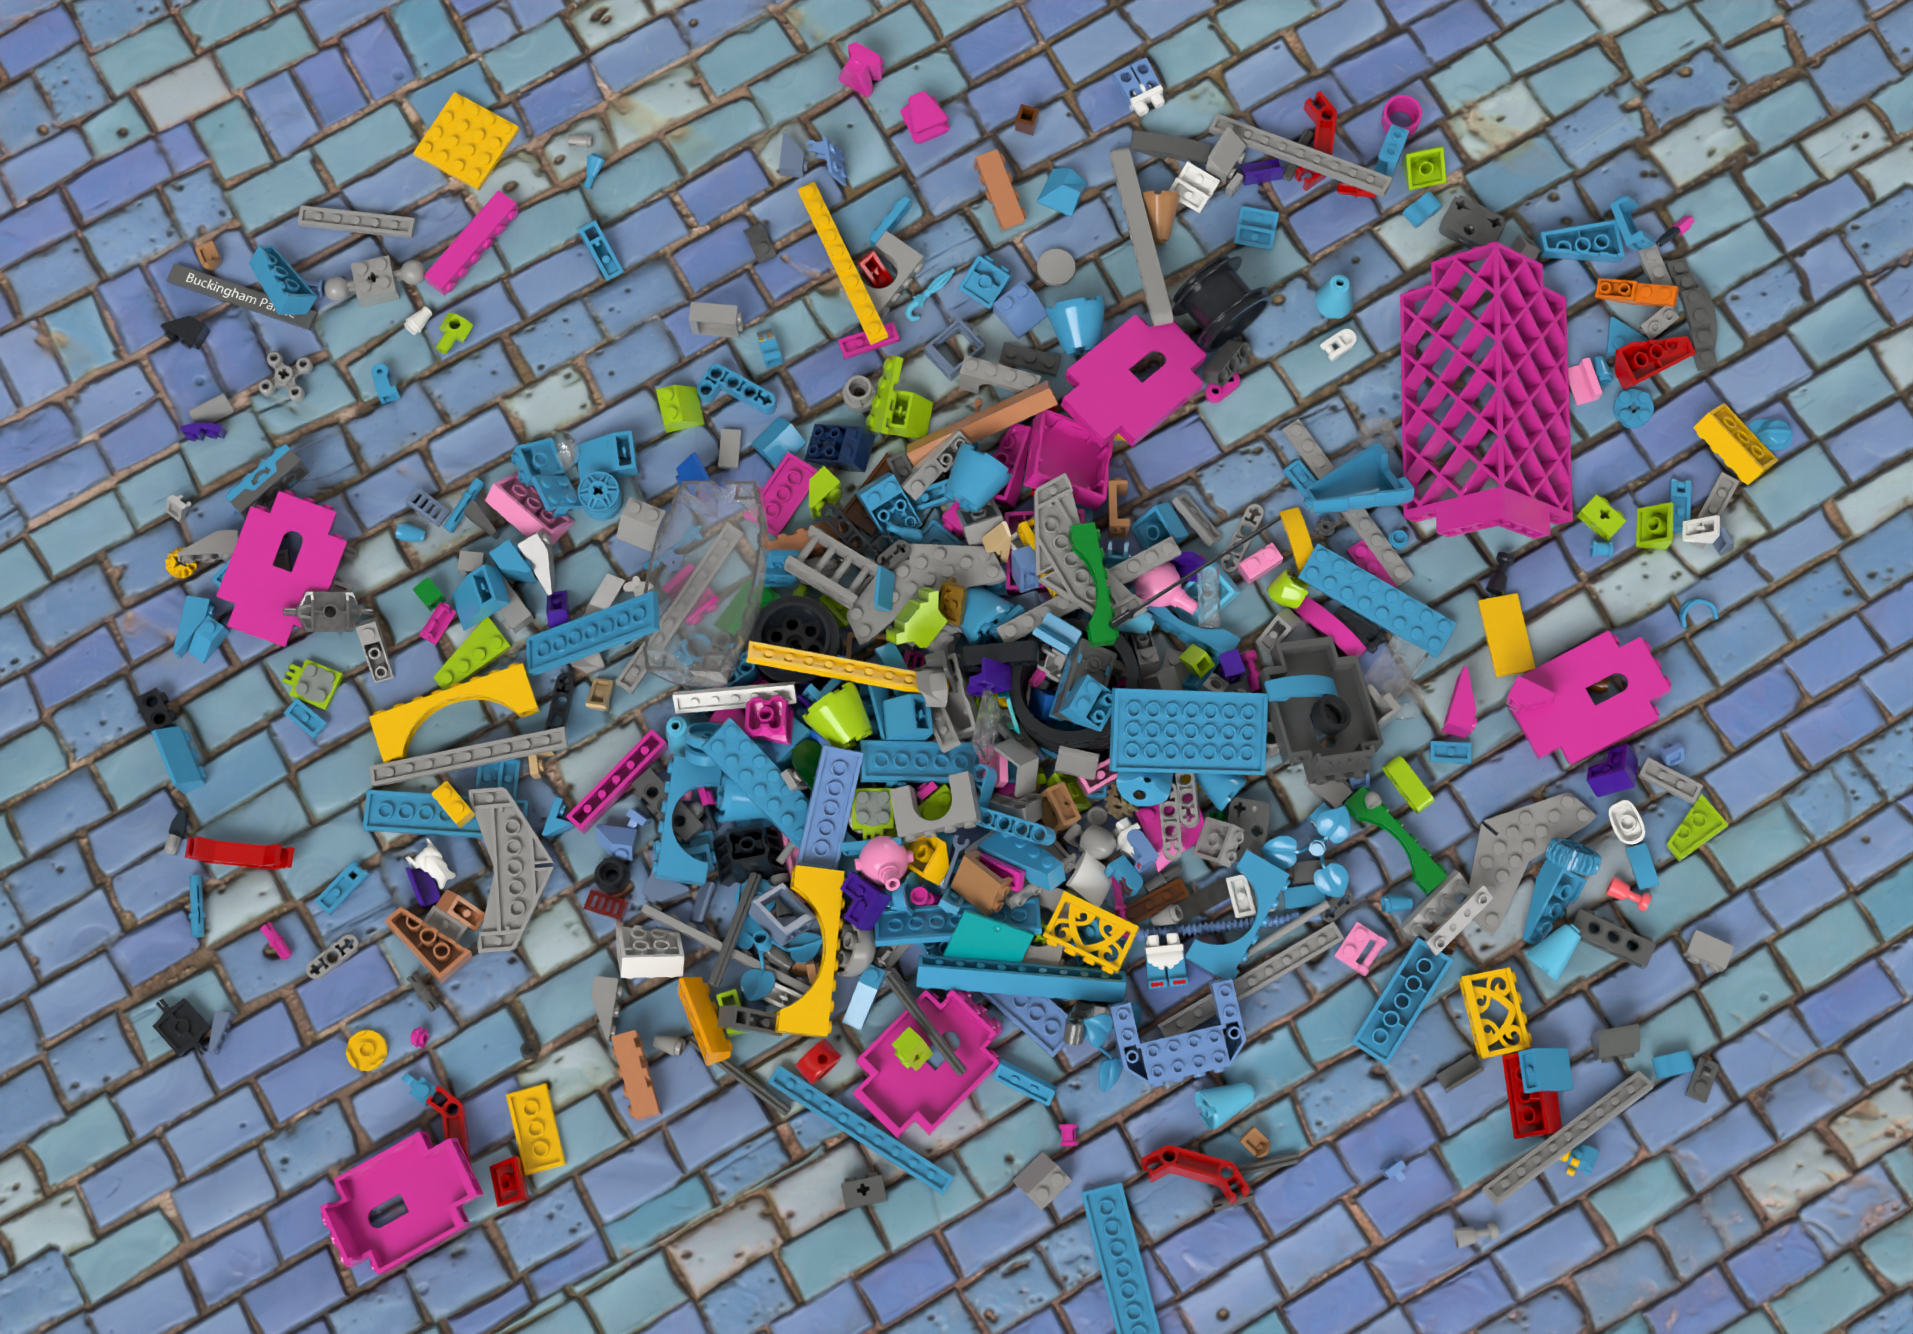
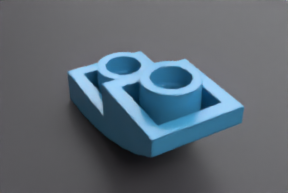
M1646 843L1626 848V854L1639 890L1659 885Z

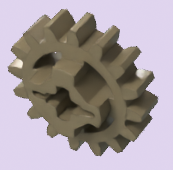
M1112 783V789L1106 791L1109 796L1104 798L1108 802L1105 805V808L1108 809L1107 812L1117 819H1124L1127 815L1133 817L1134 811L1139 812L1138 806L1126 801L1120 795L1117 784ZM1137 790L1133 793L1136 799L1145 798V795L1142 794L1144 791Z

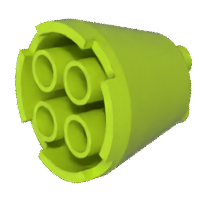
M848 682L841 686L842 690L837 689L834 692H830L808 708L810 713L807 715L805 713L802 717L812 729L832 746L851 750L857 746L856 741L868 738L873 732L858 689L853 682Z

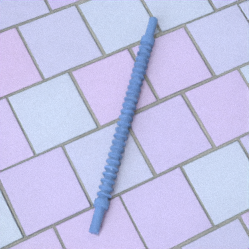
M1295 912L1289 915L1287 913L1286 916L1281 914L1280 917L1269 915L1270 918L1264 928H1267V926L1272 928L1273 925L1278 927L1279 924L1284 926V924L1290 923L1302 914ZM1318 914L1309 921L1321 920V915ZM1251 917V920H1248V918L1242 920L1240 918L1239 921L1234 919L1233 922L1229 919L1228 922L1222 920V923H1219V921L1213 923L1211 921L1210 924L1205 922L1204 925L1200 922L1199 925L1193 923V926H1190V924H1187V926L1182 924L1181 927L1176 925L1175 928L1172 926L1166 928L1164 926V929L1160 927L1155 929L1153 927L1152 930L1146 928L1145 931L1140 929L1134 940L1138 942L1144 941L1148 935H1158L1159 939H1162V937L1166 939V934L1178 933V936L1182 935L1185 937V934L1191 936L1192 933L1196 936L1197 933L1202 935L1203 932L1214 934V931L1220 933L1221 930L1224 933L1226 930L1231 932L1232 929H1235V931H1238V929L1243 931L1244 928L1249 930L1255 919L1254 917ZM1121 937L1119 941H1127V939Z

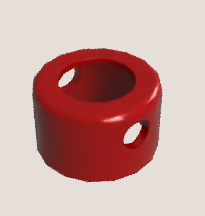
M823 1039L812 1047L798 1061L795 1067L813 1085L825 1077L839 1063L841 1055L826 1039Z

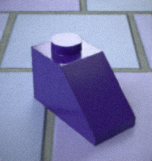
M567 590L553 592L549 596L547 594L546 614L549 629L571 621Z

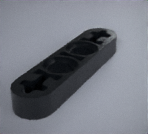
M562 673L556 679L545 730L560 727L566 728L575 688V680L569 673ZM565 678H568L570 682L565 688V691L569 692V694L563 692L561 681H565ZM559 697L567 699V703L563 707L556 705V700ZM560 716L562 723L559 726L552 725L553 717Z

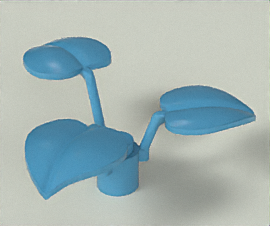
M1346 806L1330 809L1319 815L1316 821V828L1318 833L1325 837H1314L1310 845L1307 844L1305 847L1296 850V839L1288 835H1281L1272 838L1261 848V852L1267 860L1279 869L1292 867L1297 861L1296 854L1309 850L1312 855L1320 857L1323 868L1316 870L1313 879L1316 887L1322 893L1331 897L1344 896L1349 880L1348 872L1339 863H1330L1326 867L1324 852L1328 838L1333 843H1340L1347 838L1350 832V816Z
M746 917L736 946L741 949H749L755 945L761 965V970L750 969L741 978V989L747 1000H761L770 994L775 986V976L772 972L765 971L763 952H768L772 944L786 952H790V956L795 962L806 963V961L812 960L817 955L822 946V937L815 933L804 932L788 943L789 948L781 947L773 938L770 939L768 933L754 919Z
M1131 1003L1136 1029L1138 1030L1142 1016L1140 1004ZM1103 1013L1091 1016L1083 1020L1087 1030L1085 1039L1089 1040L1091 1046L1097 1047L1107 1056V1060L1101 1062L1098 1070L1099 1087L1101 1092L1104 1093L1118 1081L1122 1066L1120 1059L1112 1058L1101 1046L1106 1041L1107 1036H1109V1032L1114 1031L1112 1017Z

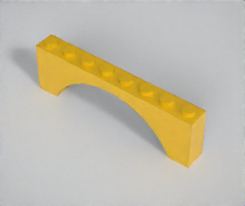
M513 663L507 669L501 671L499 669L493 670L487 676H476L471 678L470 682L464 684L456 683L451 685L450 689L444 691L436 690L430 696H419L412 699L410 703H399L394 705L393 709L374 712V715L370 716L369 719L383 762L388 763L406 759L410 743L419 727L435 712L453 703L466 700L491 701L509 708L520 718L540 712L523 663Z
M795 865L792 868L790 888L808 903L820 926L823 944L822 959L816 978L807 992L792 1005L777 1011L776 1033L825 1038L828 1033H831L832 1021H829V1016L834 1009V1000H831L832 992H835L836 980L833 978L834 971L838 969L836 951H839L841 943L840 938H838V930L842 929L843 918H840V911L844 909L845 898L842 897V890L840 888L847 878L844 877L845 871Z

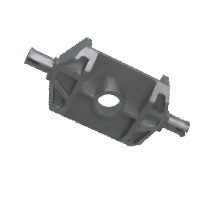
M304 592L296 608H283V616H296L304 632L351 633L355 629L359 617H373L374 613H367L374 612L373 608L359 607L356 597L352 592ZM327 606H331L335 610V614L331 618L327 617L324 613Z

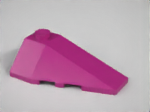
M1012 425L1000 441V446L994 455L991 454L992 457L1008 468L1007 474L1013 475L1009 483L993 497L997 505L1015 508L1021 490L1032 428L1029 426Z

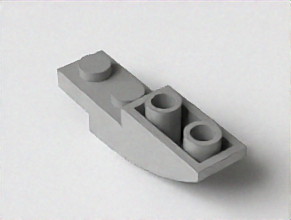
M959 430L955 431L931 450L911 470L913 473L902 483L901 488L916 501L942 472L946 473L953 465L961 444L972 445V443Z

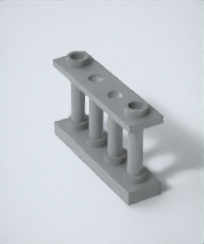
M810 525L807 537L811 539L798 557L788 556L785 560L784 570L850 610H853L858 598L855 592L868 574L875 577L879 565L873 559L865 558L830 537L821 528H815ZM819 543L826 547L827 551L817 565L811 568L804 561L816 544ZM835 553L844 558V561L832 578H827L821 574V571ZM852 563L862 570L850 587L845 589L838 582Z
M1454 870L1398 927L1411 942L1419 936L1426 939L1424 942L1433 954L1437 956L1493 897L1482 883L1475 890L1469 888L1468 883L1460 872ZM1461 893L1468 896L1461 904L1454 902ZM1447 907L1454 910L1447 919L1440 916ZM1433 922L1440 925L1433 933L1426 930Z

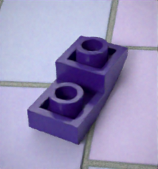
M192 423L180 427V431L184 434L185 438L191 441H196V439L203 441L205 435L212 439H217L218 437L224 439L227 433L222 425L212 423Z

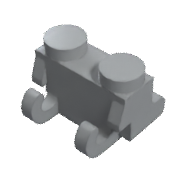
M1045 643L1042 645L1041 650L1047 654L1046 661L1040 660L1037 668L1045 672L1047 677L1060 682L1068 655L1054 647L1049 649L1050 645Z

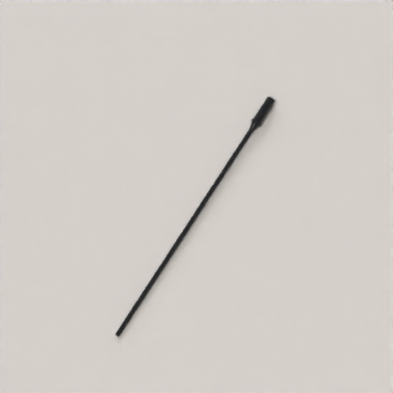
M1281 517L1275 518L1136 608L1127 609L1109 622L1110 628L1114 629L1128 619H1132L1137 611L1281 520Z

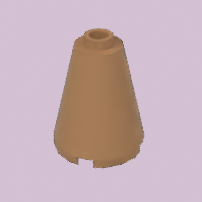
M1155 191L1143 192L1142 198L1154 244L1165 245V242L1169 241L1180 195L1172 191H1161V193H1155Z

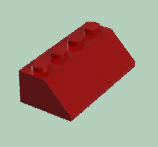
M1519 1054L1503 1055L1502 1061L1514 1139L1555 1134L1562 1128L1557 1091L1524 1093Z

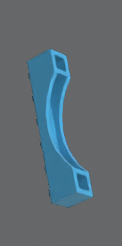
M1132 586L1129 591L1136 595L1134 586ZM1149 605L1146 607V612L1152 615L1151 619L1155 620L1154 623L1159 625L1163 631L1171 632L1184 643L1188 642L1191 645H1196L1206 651L1211 657H1217L1219 661L1220 654L1237 649L1241 641L1239 637L1225 629L1213 630L1191 626L1175 617L1165 606L1153 607Z

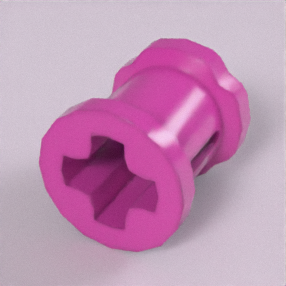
M1077 1124L1059 1125L1062 1140L1060 1147L1078 1146L1076 1141Z

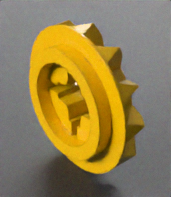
M185 547L175 548L174 551L169 552L167 559H165V568L173 577L186 578L196 570L198 561L185 564L186 567L184 565L177 566V552Z

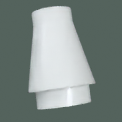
M424 306L421 310L408 317L404 326L411 334L416 335L422 331L433 314Z

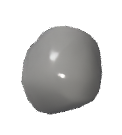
M1092 824L1083 832L1080 838L1079 852L1082 854L1084 851H1087L1097 860L1105 859L1114 852L1116 838L1109 830Z

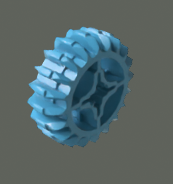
M1558 837L1551 839L1545 854L1549 861L1559 867L1584 876L1596 875L1602 857L1595 850L1576 841Z

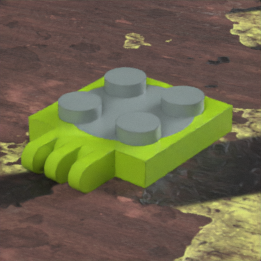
M308 659L305 660L302 668L290 663L288 668L295 670V672L286 671L285 675L291 677V680L283 678L281 681L292 686L289 696L327 711L344 675Z
M893 788L855 789L852 802V831L863 830V841L868 840L867 836H871V839L875 838V836H883V830H894L893 807L890 790Z

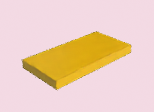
M1518 593L1478 600L1477 603L1495 678L1526 673L1535 669Z
M547 1084L506 1094L524 1175L527 1176L566 1165Z

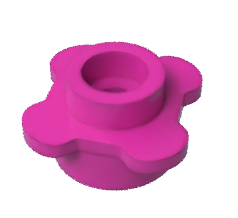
M418 1027L411 1033V1044L424 1049L429 1039L428 1030Z

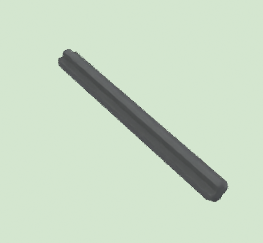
M751 872L708 981L711 986L719 987L751 907V901L754 899L762 878L756 872Z
M888 974L884 978L888 986L957 1076L964 1074L967 1069L895 974Z
M693 1035L688 1043L701 1053L696 1038ZM729 1059L715 1063L783 1116L790 1112L791 1107Z

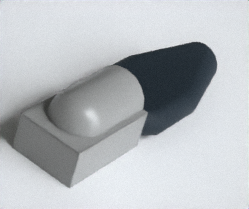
M179 810L172 820L164 853L177 856L182 837L187 828L186 811Z

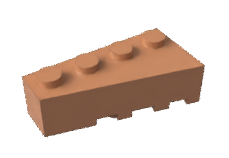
M998 149L975 157L972 165L975 170L979 169V181L981 185H986L987 189H985L988 202L994 204L992 211L1001 232H1005L1023 225L1027 216L1024 208L1019 206L1018 200L1020 198L1017 190L1012 188V176L1009 171L1006 172L1005 158L1002 153L999 154Z
M825 521L813 525L815 528H821L827 535L846 545ZM839 523L837 529L840 532H843L841 525ZM797 529L790 536L785 535V533L777 535V539L774 541H769L768 538L762 540L765 554L767 555L770 549L803 550L811 539L807 537L808 529ZM817 543L806 559L819 557V555L823 556L827 548Z
M401 906L385 919L387 927L441 985L472 958L470 950L457 944L451 938L446 937Z
M636 1030L612 1036V1050L614 1057L618 1059L619 1065L617 1069L620 1078L623 1077L625 1083L622 1086L626 1098L629 1097L631 1105L628 1106L631 1118L634 1117L638 1122L662 1115L640 1034Z

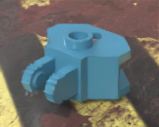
M1109 539L1108 550L1104 551V560H1102V563H1106V568L1110 569L1131 558V554H1128L1129 541L1124 542L1122 553L1112 551L1113 539Z

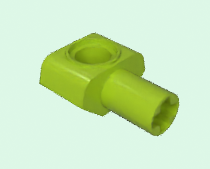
M448 312L439 327L440 331L444 334L435 348L447 355L456 340L464 343L474 325L465 318ZM460 324L458 329H452L454 325Z

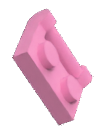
M1356 922L1334 957L1361 975L1367 976L1369 967L1382 947L1385 948L1388 941L1359 922ZM1372 940L1375 942L1374 946L1361 965L1358 964L1356 960L1368 942Z

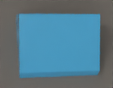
M780 417L751 443V446L776 469L787 452L796 455L806 445L805 440L794 426Z

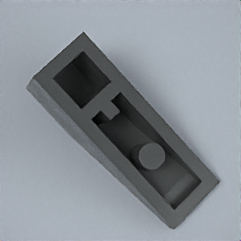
M736 1005L719 1007L717 1027L782 1036V1033L775 1032L777 1014Z

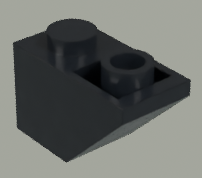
M191 316L165 322L160 326L165 332L164 336L172 341L175 339L181 341V344L188 349L193 347L199 350L210 333V329L205 323Z

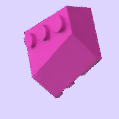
M1185 794L1182 801L1190 803L1193 800V795ZM1159 804L1135 812L1136 822L1141 827L1140 831L1143 832L1159 855L1155 863L1159 873L1171 861L1167 860L1163 854ZM1167 806L1163 812L1166 816H1172L1175 813V809ZM1200 807V821L1197 826L1187 828L1180 820L1182 853L1197 843L1204 824ZM1187 809L1188 817L1185 819H1187L1188 822H1191V819L1194 817L1192 816L1190 809ZM1168 826L1165 829V833L1168 836H1174L1177 830L1173 826ZM1170 841V850L1167 852L1174 856L1178 850L1174 849V841Z

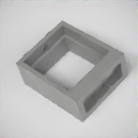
M691 302L689 323L692 334L739 338V332H743L744 320H742V313H739L738 306Z

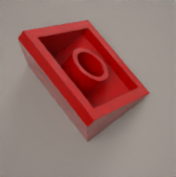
M515 1156L489 1166L497 1208L530 1200L521 1158Z

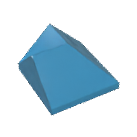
M1071 168L1053 169L1037 203L1072 217L1088 183Z

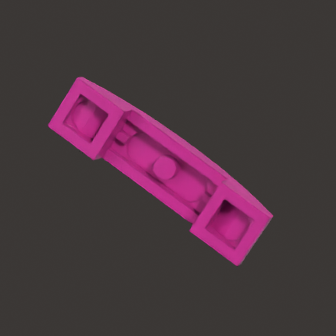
M1307 596L1301 605L1293 610L1305 623H1310L1325 637L1332 636L1334 645L1339 648L1338 651L1345 657L1357 655L1359 658L1367 649L1341 621Z

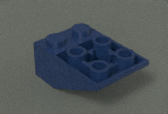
M814 424L804 460L845 471L865 473L875 436L864 427Z

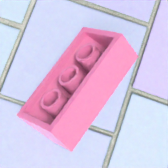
M518 472L493 483L485 499L494 510L500 513L526 537L542 529L544 533L546 532L549 535L551 545H554L575 522L567 514L566 516L553 517L552 515L556 509L547 511L534 486L526 487L524 482L521 483L518 478Z

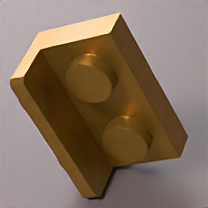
M954 577L944 581L941 585V601L938 610L946 617L947 623L961 626L964 621L968 587L957 584Z

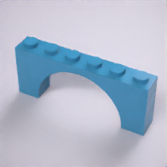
M675 755L672 761H668L667 773H670L669 781L666 780L664 785V793H667L666 801L663 800L661 805V812L664 813L663 821L660 820L658 825V832L661 833V836L655 845V852L658 853L657 861L653 860L652 872L655 873L654 879L698 886L705 884L708 863L693 858L680 847L672 829V814L676 803L688 792L701 787H718L722 772L719 766H699L690 763L685 757Z
M1248 850L1245 851L1235 869L1245 876L1256 895L1257 913L1252 927L1242 938L1229 944L1211 945L1195 939L1184 957L1219 979L1230 977L1234 981L1239 972L1236 969L1240 961L1244 963L1250 953L1246 951L1250 943L1254 945L1260 936L1257 933L1260 926L1265 927L1270 918L1267 915L1271 908L1275 909L1280 901V898L1277 896L1281 890L1285 892L1291 882L1288 880L1290 874Z

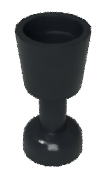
M1506 552L1497 553L1496 560L1499 563L1497 573L1491 575L1485 590L1488 593L1496 596L1505 595L1508 579L1505 576L1507 566L1513 564L1515 559L1513 555Z

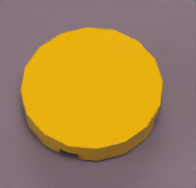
M362 1030L355 1033L349 1039L346 1049L348 1062L360 1071L378 1069L388 1056L386 1040L381 1034L373 1030Z

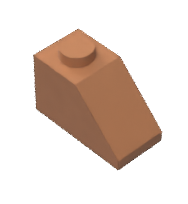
M446 889L436 904L437 908L475 932L484 920L485 913L448 889Z

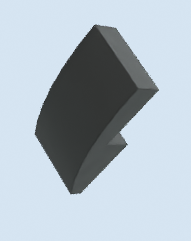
M1335 859L1325 860L1326 867L1330 863H1335ZM1321 860L1296 862L1291 867L1293 883H1313L1315 871L1323 869Z

